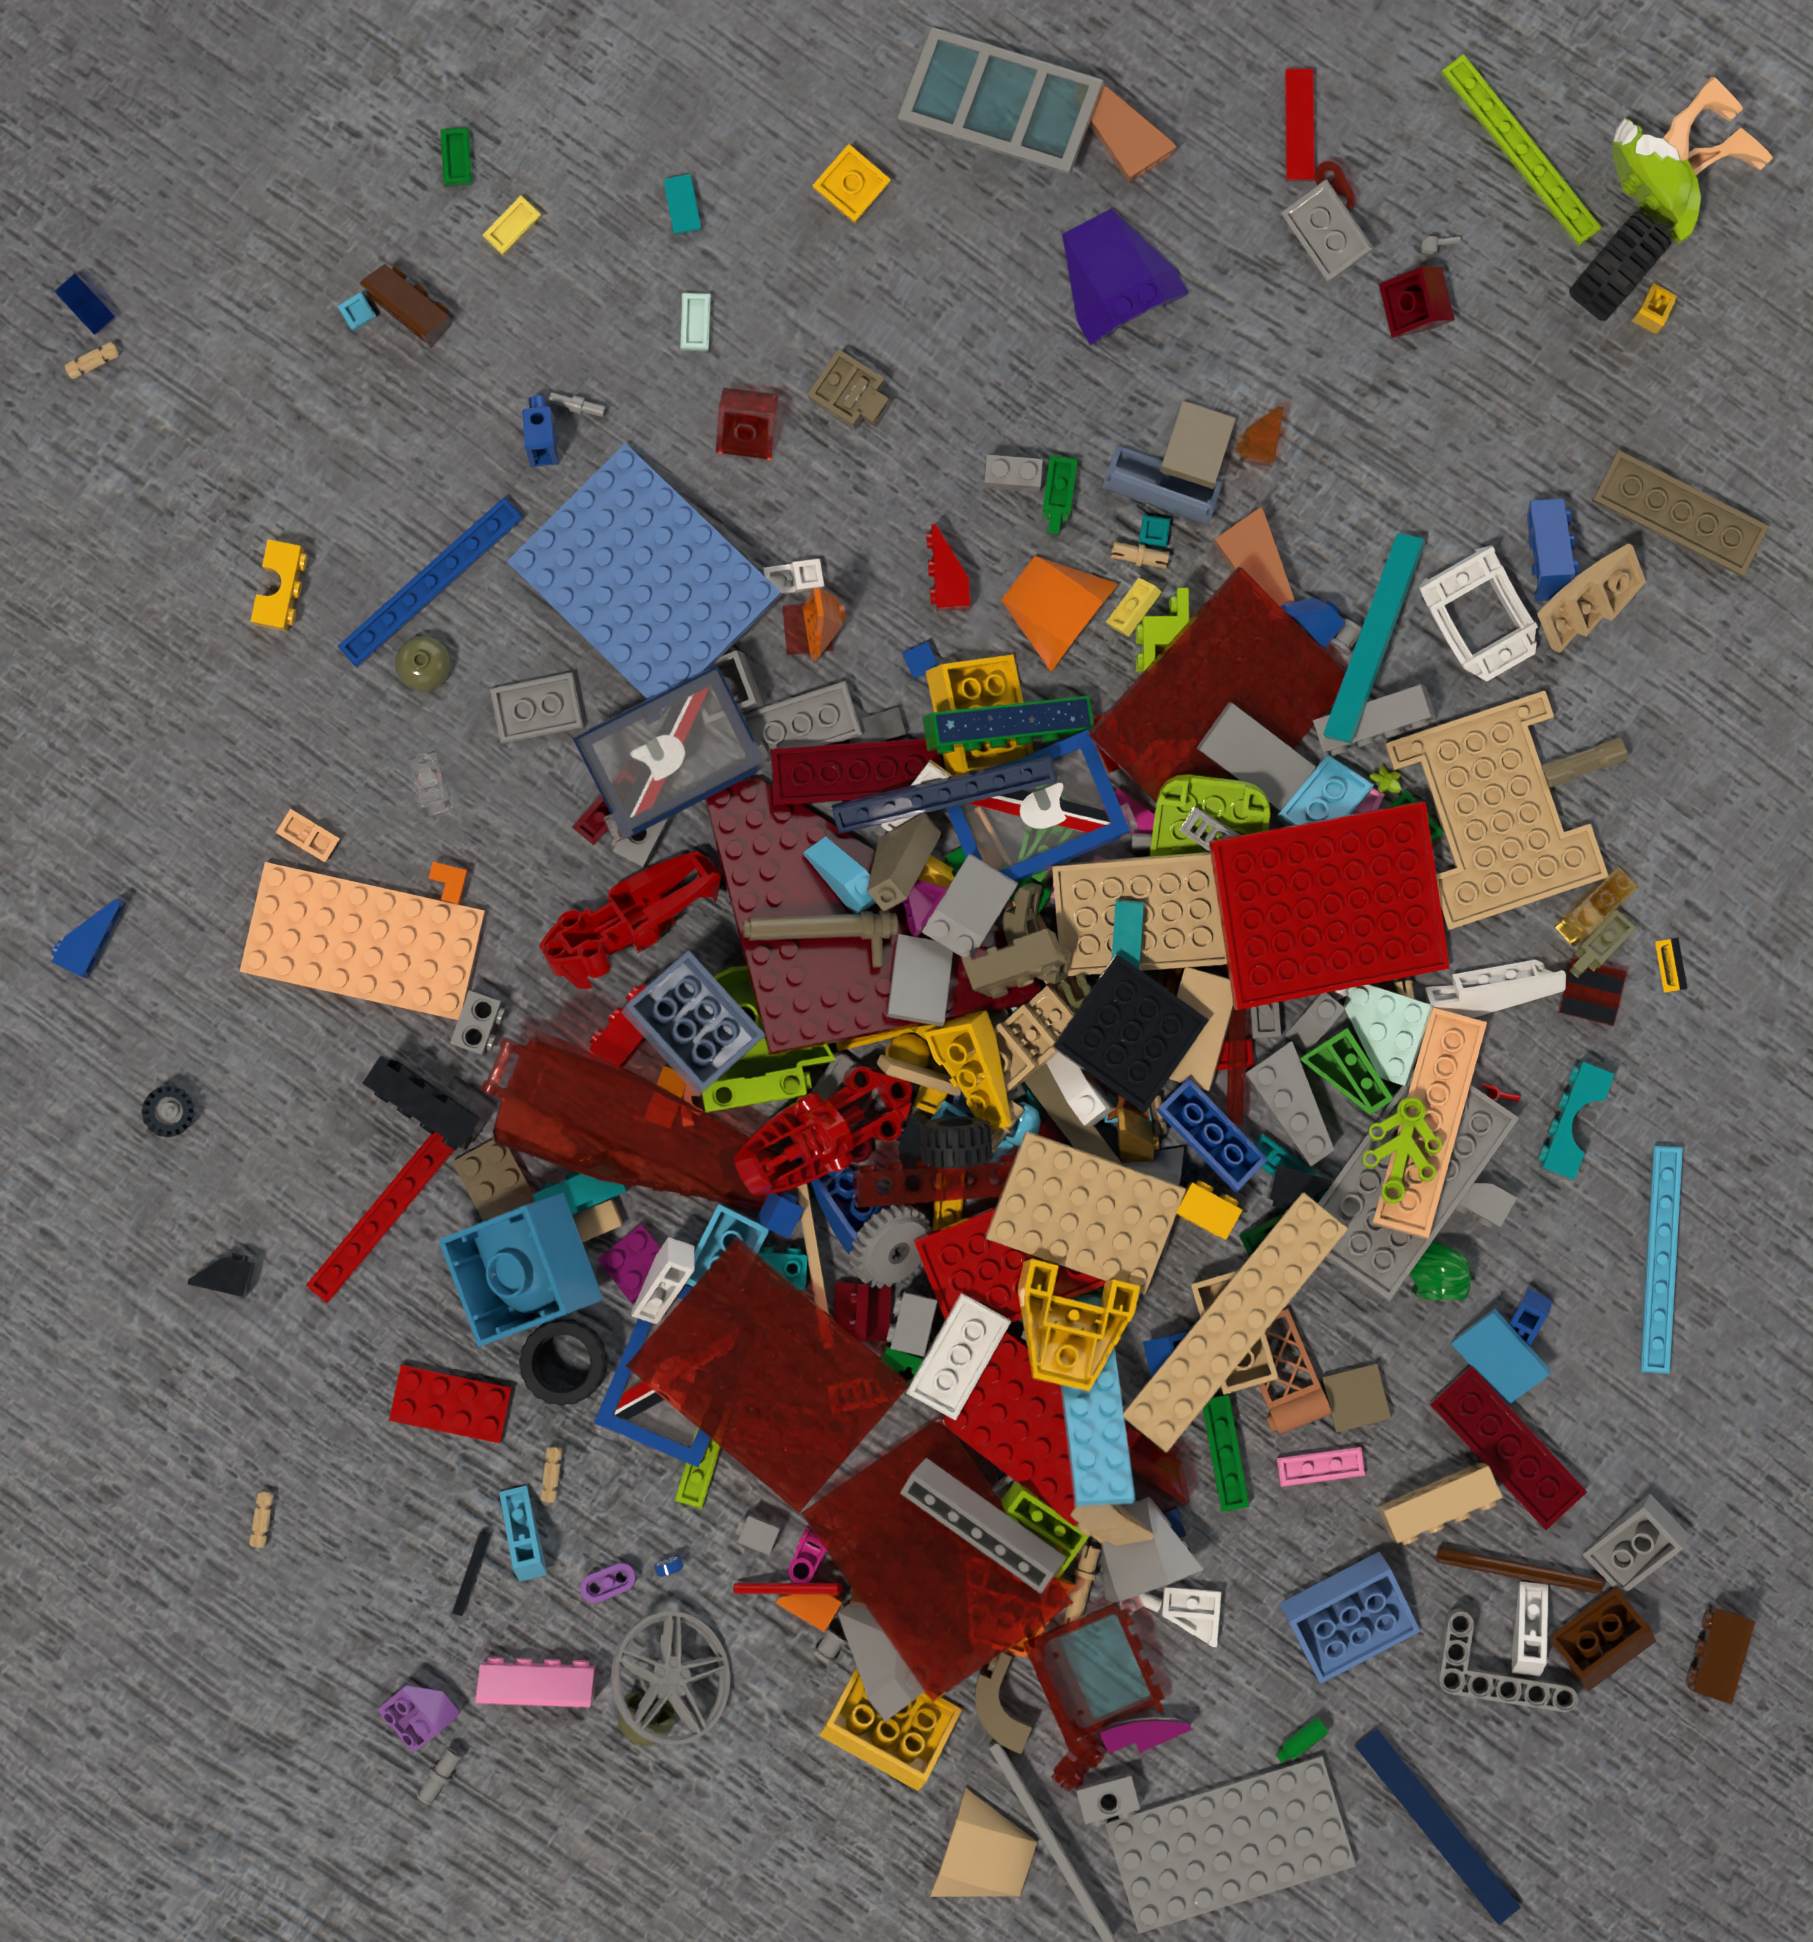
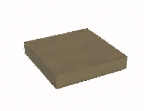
M1377 1363L1321 1377L1332 1412L1331 1417L1336 1433L1391 1419Z

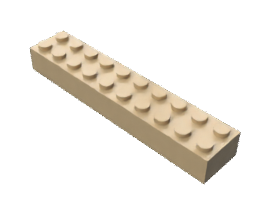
M1301 1193L1130 1403L1122 1416L1167 1452L1348 1228L1305 1193Z

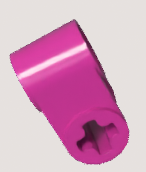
M805 1528L788 1570L792 1581L795 1583H807L812 1579L819 1562L822 1561L829 1547L831 1538L827 1537L824 1539L811 1533L810 1528ZM808 1541H809V1542H812V1543H814V1544H816V1545H818V1546H820V1547L817 1548V1547H815V1546H813V1545H811V1544H809V1543H807V1542H808ZM802 1562L808 1565L810 1572L807 1577L797 1578L794 1575L793 1568L796 1564Z

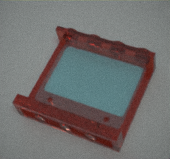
M1117 1602L1023 1642L1069 1751L1080 1747L1078 1738L1154 1705L1158 1712L1164 1711L1160 1701L1164 1700L1165 1697L1159 1684H1152L1149 1676L1153 1675L1154 1672L1148 1658L1142 1660L1139 1651L1144 1648L1138 1634L1131 1635L1128 1626L1133 1624L1126 1608L1121 1610Z

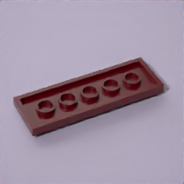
M926 739L770 749L774 806L845 802L910 786L930 759L941 767L940 754H938L937 750L927 751Z
M1469 1366L1429 1403L1481 1462L1489 1466L1493 1475L1544 1530L1550 1528L1587 1493L1581 1484L1472 1366Z

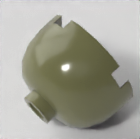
M416 636L407 640L399 648L396 656V671L400 680L408 688L417 692H432L441 688L448 679V676H450L452 658L448 649L439 640L430 636Z
M640 1692L629 1693L624 1697L625 1703L633 1716L637 1712L638 1705L643 1698L639 1697ZM657 1696L653 1700L652 1704L650 1705L642 1719L639 1721L640 1724H642V1722L648 1716L647 1714L659 1700ZM665 1702L645 1728L656 1734L668 1736L677 1718L676 1715H673L675 1710L673 1706ZM618 1713L619 1728L632 1744L640 1747L657 1744L637 1734L626 1723L621 1713Z

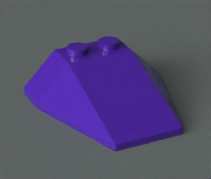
M1112 208L1062 234L1076 321L1089 346L1114 334L1117 327L1162 304L1165 307L1188 295V291L1176 269Z

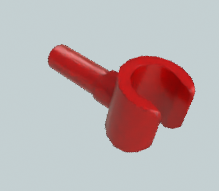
M1481 1084V1086L1488 1088L1487 1096L1494 1101L1505 1099L1519 1102L1520 1095L1500 1091L1497 1086L1491 1084Z

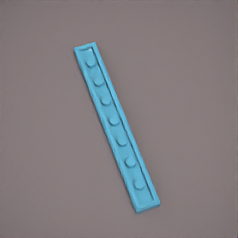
M1653 1146L1640 1372L1670 1374L1683 1148Z

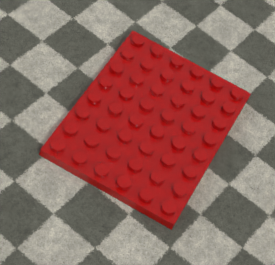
M1421 801L1209 841L1235 1010L1450 969L1426 802Z

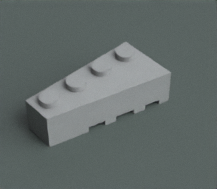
M1420 684L1367 702L1352 744L1325 738L1323 733L1330 715L1313 720L1323 753L1331 752L1333 757L1348 752V746L1358 744L1359 748L1375 743L1374 738L1385 735L1386 739L1402 734V729L1412 727L1413 730L1429 725L1428 721L1437 718L1427 687Z
M1292 1041L1286 1043L1243 1074L1307 1166H1313L1334 1151Z

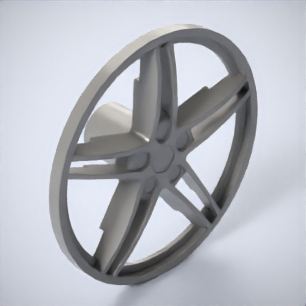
M668 1611L649 1615L634 1624L626 1632L617 1647L611 1673L613 1696L618 1710L626 1723L643 1738L662 1745H679L692 1742L706 1734L716 1724L727 1703L730 1689V1669L724 1648L715 1633L706 1624L689 1614ZM664 1621L658 1661L626 1650L630 1642L641 1630L653 1623ZM673 1621H674L673 1656H670V1654H671V1645H672ZM680 1622L699 1632L708 1642L715 1656L681 1663ZM627 1655L650 1666L644 1669L623 1659V1657ZM717 1662L718 1667L693 1676L690 1674L689 1668ZM621 1666L629 1669L631 1673L641 1678V1686L646 1692L634 1716L629 1711L622 1694L620 1681ZM719 1672L718 1695L710 1714L703 1720L686 1685ZM657 1696L659 1700L647 1714L648 1716L645 1718L642 1724H640L639 1721L642 1719V1717L652 1704L653 1700ZM684 1697L691 1713L694 1714L699 1726H697L689 1710L680 1698ZM669 1700L680 1719L685 1721L691 1731L679 1736H663L651 1732L645 1727L664 1703Z

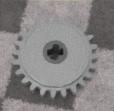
M900 1204L898 1208L895 1205H891L890 1209H881V1212L876 1215L874 1214L872 1218L864 1223V1226L857 1233L856 1240L852 1243L854 1250L850 1252V1255L853 1257L850 1264L854 1266L853 1272L865 1284L867 1283L871 1287L876 1285L878 1288H882L884 1284L891 1287L892 1283H900L901 1280L909 1277L922 1262L914 1239L932 1231L928 1226L929 1220L912 1205L906 1207L904 1204Z

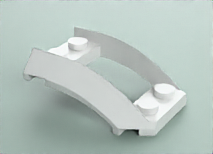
M1493 546L1475 549L1474 554L1431 579L1425 578L1418 587L1440 631L1462 667L1485 681L1491 680L1534 655L1537 643L1535 641L1536 628H1538L1516 593L1503 566L1500 564ZM1489 580L1517 630L1472 655L1444 605Z

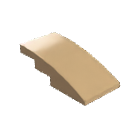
M1627 544L1583 571L1562 588L1537 613L1552 650L1561 653L1577 633L1587 637L1602 618L1612 621L1646 583L1633 545Z
M1051 985L1046 986L1029 1003L1023 1004L1004 1023H999L993 1029L997 1039L1006 1094L1013 1091L1059 1053L1051 1046L1074 1013Z

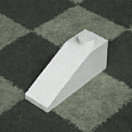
M1057 1053L1046 1063L1067 1103L1084 1126H1094L1116 1109L1095 1079L1062 1054Z
M667 1238L653 1261L631 1316L654 1324L659 1323L694 1271L693 1245Z
M1523 1581L1519 1583L1512 1645V1674L1540 1677L1546 1666L1547 1584Z

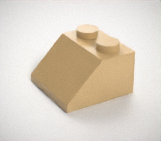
M1121 1504L1077 1506L1071 1513V1516L1078 1522L1076 1527L1088 1537L1092 1536L1102 1544L1107 1541L1115 1546L1152 1540L1155 1536Z

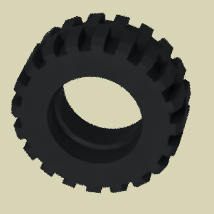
M1633 213L1569 289L1570 296L1600 321H1606L1672 244L1671 237L1643 213Z

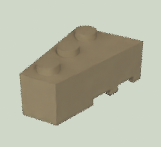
M1048 929L1015 939L1013 944L998 951L996 946L987 949L988 955L972 960L970 955L962 958L973 990L993 999L1008 994V989L1012 987L1030 985L1034 982L1033 978L1037 976L1055 974L1060 970V966L1066 964L1055 933Z

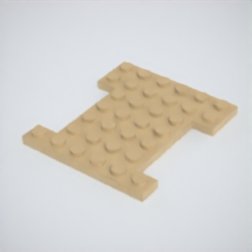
M1546 691L1384 744L1393 771L1420 762L1455 865V869L1436 875L1441 912L1447 931L1609 877L1591 824L1570 831H1563L1528 726L1554 718Z

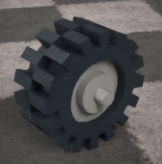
M163 1086L152 1091L144 1100L141 1110L143 1122L148 1127V1130L157 1136L163 1137L177 1136L186 1131L191 1125L195 1114L194 1103H192L191 1097L181 1088H176V1086Z

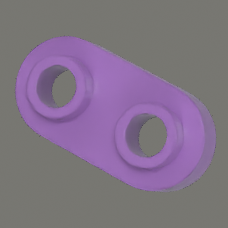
M624 1562L616 1563L586 1576L581 1583L580 1591L585 1600L591 1603H598L629 1590L635 1583L636 1574L631 1565ZM618 1572L626 1573V1581H618L616 1577ZM594 1582L598 1583L601 1587L597 1593L592 1592L590 1589V1585Z

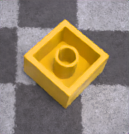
M1197 1180L1195 1184L1188 1182L1182 1201L1175 1213L1220 1239L1227 1240L1242 1212V1209L1237 1207L1239 1202L1225 1194H1221L1220 1197L1212 1194L1214 1188L1200 1180Z

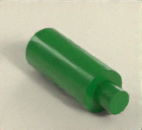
M1315 1717L1281 1743L1283 1749L1275 1755L1281 1763L1290 1757L1294 1761L1327 1736L1329 1732L1319 1718Z

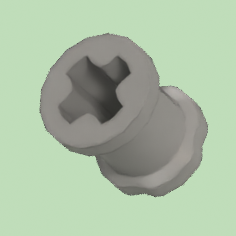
M1345 618V624L1329 643L1338 651L1348 656L1351 654L1350 649L1359 638L1362 628Z
M827 1628L825 1631L826 1635L818 1647L813 1648L811 1652L820 1660L832 1666L834 1664L833 1658L842 1645L846 1646L847 1640L832 1629Z

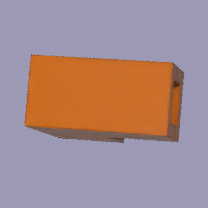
M432 862L428 879L445 883L442 901L460 905L469 871Z

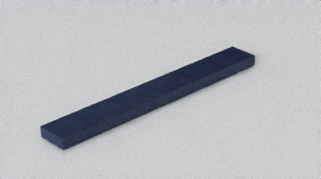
M1046 753L834 804L831 809L838 832L841 834L920 815L924 812H933L1057 782V774L1051 754Z
M1375 1727L1354 1745L1496 1923L1498 1925L1502 1924L1521 1908L1378 1729Z

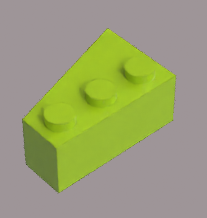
M1015 1481L1000 1503L1010 1518L1066 1557V1560L1055 1575L1058 1580L1089 1537L1076 1526H1072L1019 1482Z

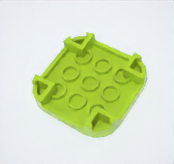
M1177 775L1167 780L1160 788L1156 801L1150 857L1210 852L1179 831L1195 806L1240 835L1268 830L1270 810L1269 801L1264 791L1258 786L1245 781L1196 775ZM1199 817L1191 830L1196 832L1203 819ZM1208 824L1201 837L1205 838L1213 826ZM1218 831L1213 840L1219 839L1222 833Z

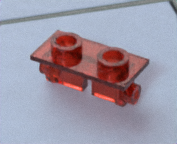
M1088 1734L1086 1738L1083 1736L1071 1749V1752L1077 1757L1075 1762L1066 1755L1053 1769L1055 1773L1051 1777L1059 1784L1063 1781L1060 1787L1068 1792L1071 1789L1078 1788L1085 1779V1773L1091 1767L1095 1768L1104 1758L1103 1753L1107 1749L1098 1744V1741L1092 1735Z

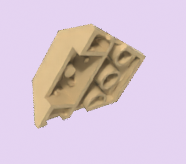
M965 1787L930 1897L1020 1896L1038 1841Z

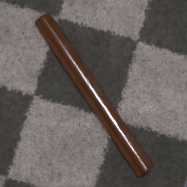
M1442 1547L1438 1548L1436 1553V1561L1441 1564L1601 1594L1604 1587V1580L1601 1578Z

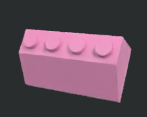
M487 1657V1662L483 1661L479 1667L475 1703L591 1707L595 1700L596 1665H589L590 1661L573 1660L572 1665L561 1664L559 1659H544V1664L533 1663L531 1658H516L515 1663L504 1662L503 1657Z

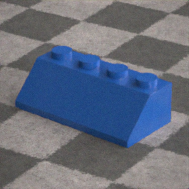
M1190 1078L1182 1083L1156 1110L1235 1192L1268 1160Z

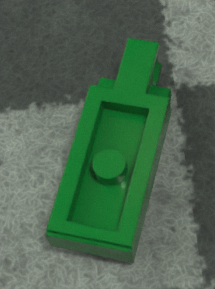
M1052 455L1049 457L1042 508L1043 519L1049 520L1047 535L1058 536L1061 521L1068 522L1078 459Z

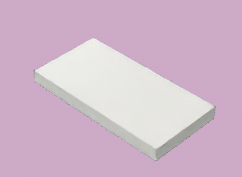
M960 1293L906 1389V1394L956 1420L1011 1320Z

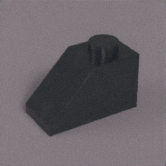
M1275 1166L1267 1199L1273 1200L1272 1206L1288 1210L1289 1206L1295 1202L1301 1193H1305L1311 1198L1330 1187L1333 1180Z
M232 1253L231 1257H223L189 1278L188 1285L245 1297L248 1296L255 1263L248 1261L249 1256Z

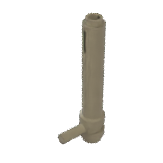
M880 910L879 913L874 914L872 911H861L860 914L749 917L748 920H743L742 924L743 937H748L749 940L835 937L871 939L873 968L884 967L882 939L896 936L898 929L896 913H889L888 910L884 912Z

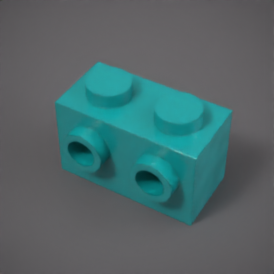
M761 1247L750 1267L749 1286L764 1277L772 1288L806 1289L808 1256L802 1254V1249L785 1248V1253H774V1247Z

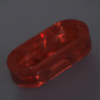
M1325 161L1319 164L1314 173L1317 186L1326 180V174L1329 171H1333L1334 179L1329 182L1339 197L1346 196L1347 203L1345 206L1349 212L1353 211L1356 206V195L1342 168L1332 161Z

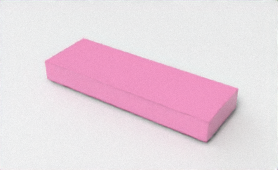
M1361 1447L1276 1458L1281 1487L1365 1476Z

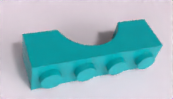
M1579 1062L1577 1067L1573 1065L1567 1079L1571 1084L1567 1093L1563 1092L1557 1105L1561 1109L1558 1118L1552 1119L1547 1134L1551 1135L1547 1146L1543 1144L1539 1151L1537 1160L1541 1162L1538 1168L1569 1180H1575L1585 1153L1574 1141L1572 1135L1573 1119L1584 1105L1593 1101H1605L1615 1074L1585 1062Z

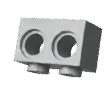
M469 990L450 1044L481 1055H485L486 1051L491 1052L496 1040V1035H493L495 1025H501L506 1009L502 1008L504 1002ZM481 1003H488L491 1006V1014L489 1017L482 1019L477 1014V1008ZM474 1029H478L482 1034V1040L477 1045H471L467 1038L469 1032Z

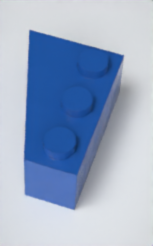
M1564 498L1530 501L1527 511L1529 545L1533 551L1535 564L1531 568L1532 575H1536L1537 578L1534 602L1551 600L1579 573L1578 560L1573 559L1572 550L1575 549L1574 534H1569L1568 525H1571L1570 509H1565Z

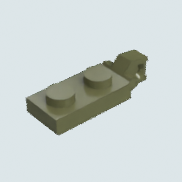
M1615 909L1580 945L1578 951L1574 954L1579 960L1569 971L1577 978L1588 967L1594 972L1620 947L1637 927Z

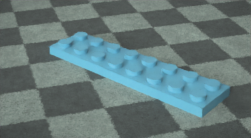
M1103 1293L1081 1294L1070 1300L1100 1307ZM1114 1347L1090 1391L1087 1392L1061 1385L1075 1506L1132 1504L1134 1502Z

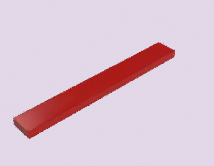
M435 1132L426 1139L305 1285L324 1302L329 1303L453 1154L455 1150L442 1142L443 1136Z

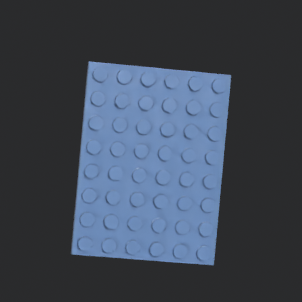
M626 443L506 561L647 700L709 669L782 596V593ZM672 703V704H670V705H668V706H666V707H664V708H662V709H660V710H658V711H660V712L664 715V713H665L674 703Z

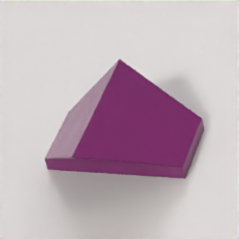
M917 879L907 899L902 901L912 937H919L948 889Z

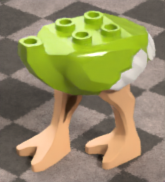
M1710 77L1699 90L1692 103L1673 118L1668 132L1663 138L1643 135L1640 125H1634L1631 120L1624 118L1617 127L1614 140L1612 141L1613 160L1622 190L1639 202V209L1646 217H1651L1655 222L1672 226L1668 234L1677 244H1681L1692 236L1698 221L1701 195L1696 175L1706 167L1727 156L1738 158L1759 171L1773 159L1771 154L1742 128H1739L1720 145L1711 148H1695L1689 152L1690 128L1702 110L1711 109L1730 122L1736 117V114L1743 110L1742 105L1715 77Z

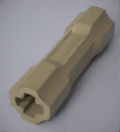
M1619 737L1592 749L1566 758H1560L1541 766L1548 787L1551 788L1565 783L1572 778L1628 760V753L1623 740Z

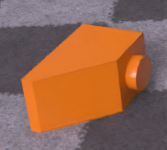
M782 1594L778 1596L776 1604L825 1632L842 1604V1599L838 1597L839 1595Z

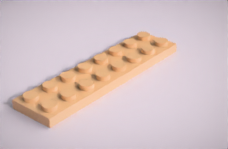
M1432 1008L1407 1097H1416L1424 1103L1426 1107L1424 1120L1434 1136L1438 1137L1442 1142L1440 1152L1436 1155H1430L1424 1149V1139L1415 1127L1413 1129L1412 1139L1428 1164L1434 1166L1436 1175L1430 1182L1421 1181L1418 1177L1419 1170L1408 1154L1401 1181L1405 1189L1402 1201L1396 1205H1390L1382 1199L1380 1194L1372 1224L1424 1239L1429 1238L1487 1022ZM1413 1107L1406 1109V1113L1409 1116L1417 1114L1416 1109ZM1403 1124L1399 1125L1397 1136L1401 1134ZM1430 1141L1428 1147L1431 1150H1437L1438 1144L1435 1141ZM1396 1151L1391 1154L1383 1186L1386 1182L1390 1181ZM1425 1168L1422 1170V1175L1429 1178L1432 1176V1171ZM1395 1189L1387 1191V1195L1390 1198L1398 1196Z

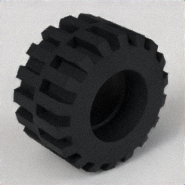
M962 1116L938 1118L920 1126L922 1163L937 1168H967L990 1161L992 1159L991 1123L981 1118Z

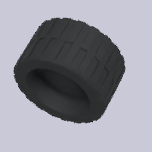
M556 1319L539 1326L528 1336L525 1345L522 1346L521 1358L519 1359L521 1378H523L527 1389L536 1398L550 1405H573L586 1399L597 1390L604 1379L605 1372H607L608 1356L603 1340L600 1339L594 1329H591L586 1323L578 1322L575 1319ZM559 1335L577 1338L585 1345L590 1355V1369L587 1376L580 1384L568 1389H560L549 1385L541 1377L537 1366L538 1353L543 1344L550 1338Z

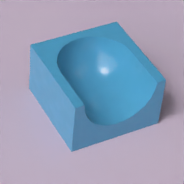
M564 1193L525 1205L439 1239L478 1347L604 1300Z

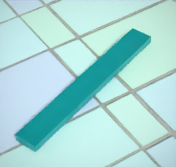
M1400 533L1396 534L1323 735L1325 738L1350 744L1353 742L1425 545L1423 538Z

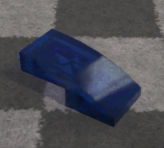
M76 273L72 274L54 291L94 335L115 317Z

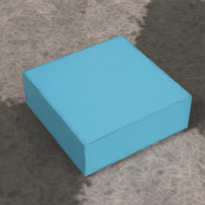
M361 292L337 306L353 332L376 318L375 313Z

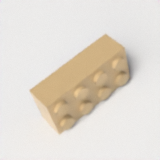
M1238 1271L1191 1284L1200 1317ZM1265 1332L1221 1385L1224 1395L1279 1379Z
M1479 1462L1377 1506L1390 1538L1397 1543L1402 1542L1403 1545L1418 1540V1534L1429 1531V1534L1445 1528V1522L1450 1520L1459 1522L1471 1516L1470 1512L1477 1508H1481L1482 1511L1490 1509L1497 1505L1496 1500L1503 1497L1489 1466Z

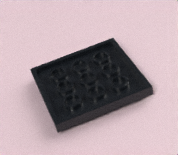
M1116 954L1051 1047L1142 1113H1145L1209 1019L1123 957Z

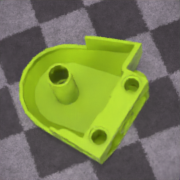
M747 966L731 967L715 975L713 978L743 1011L754 1015V1023L763 1031ZM764 1036L724 1075L702 1093L705 1112L734 1109L807 1095V1090L812 1089L810 1072H804L803 1068L834 1062L836 1059L827 1044L769 1055Z

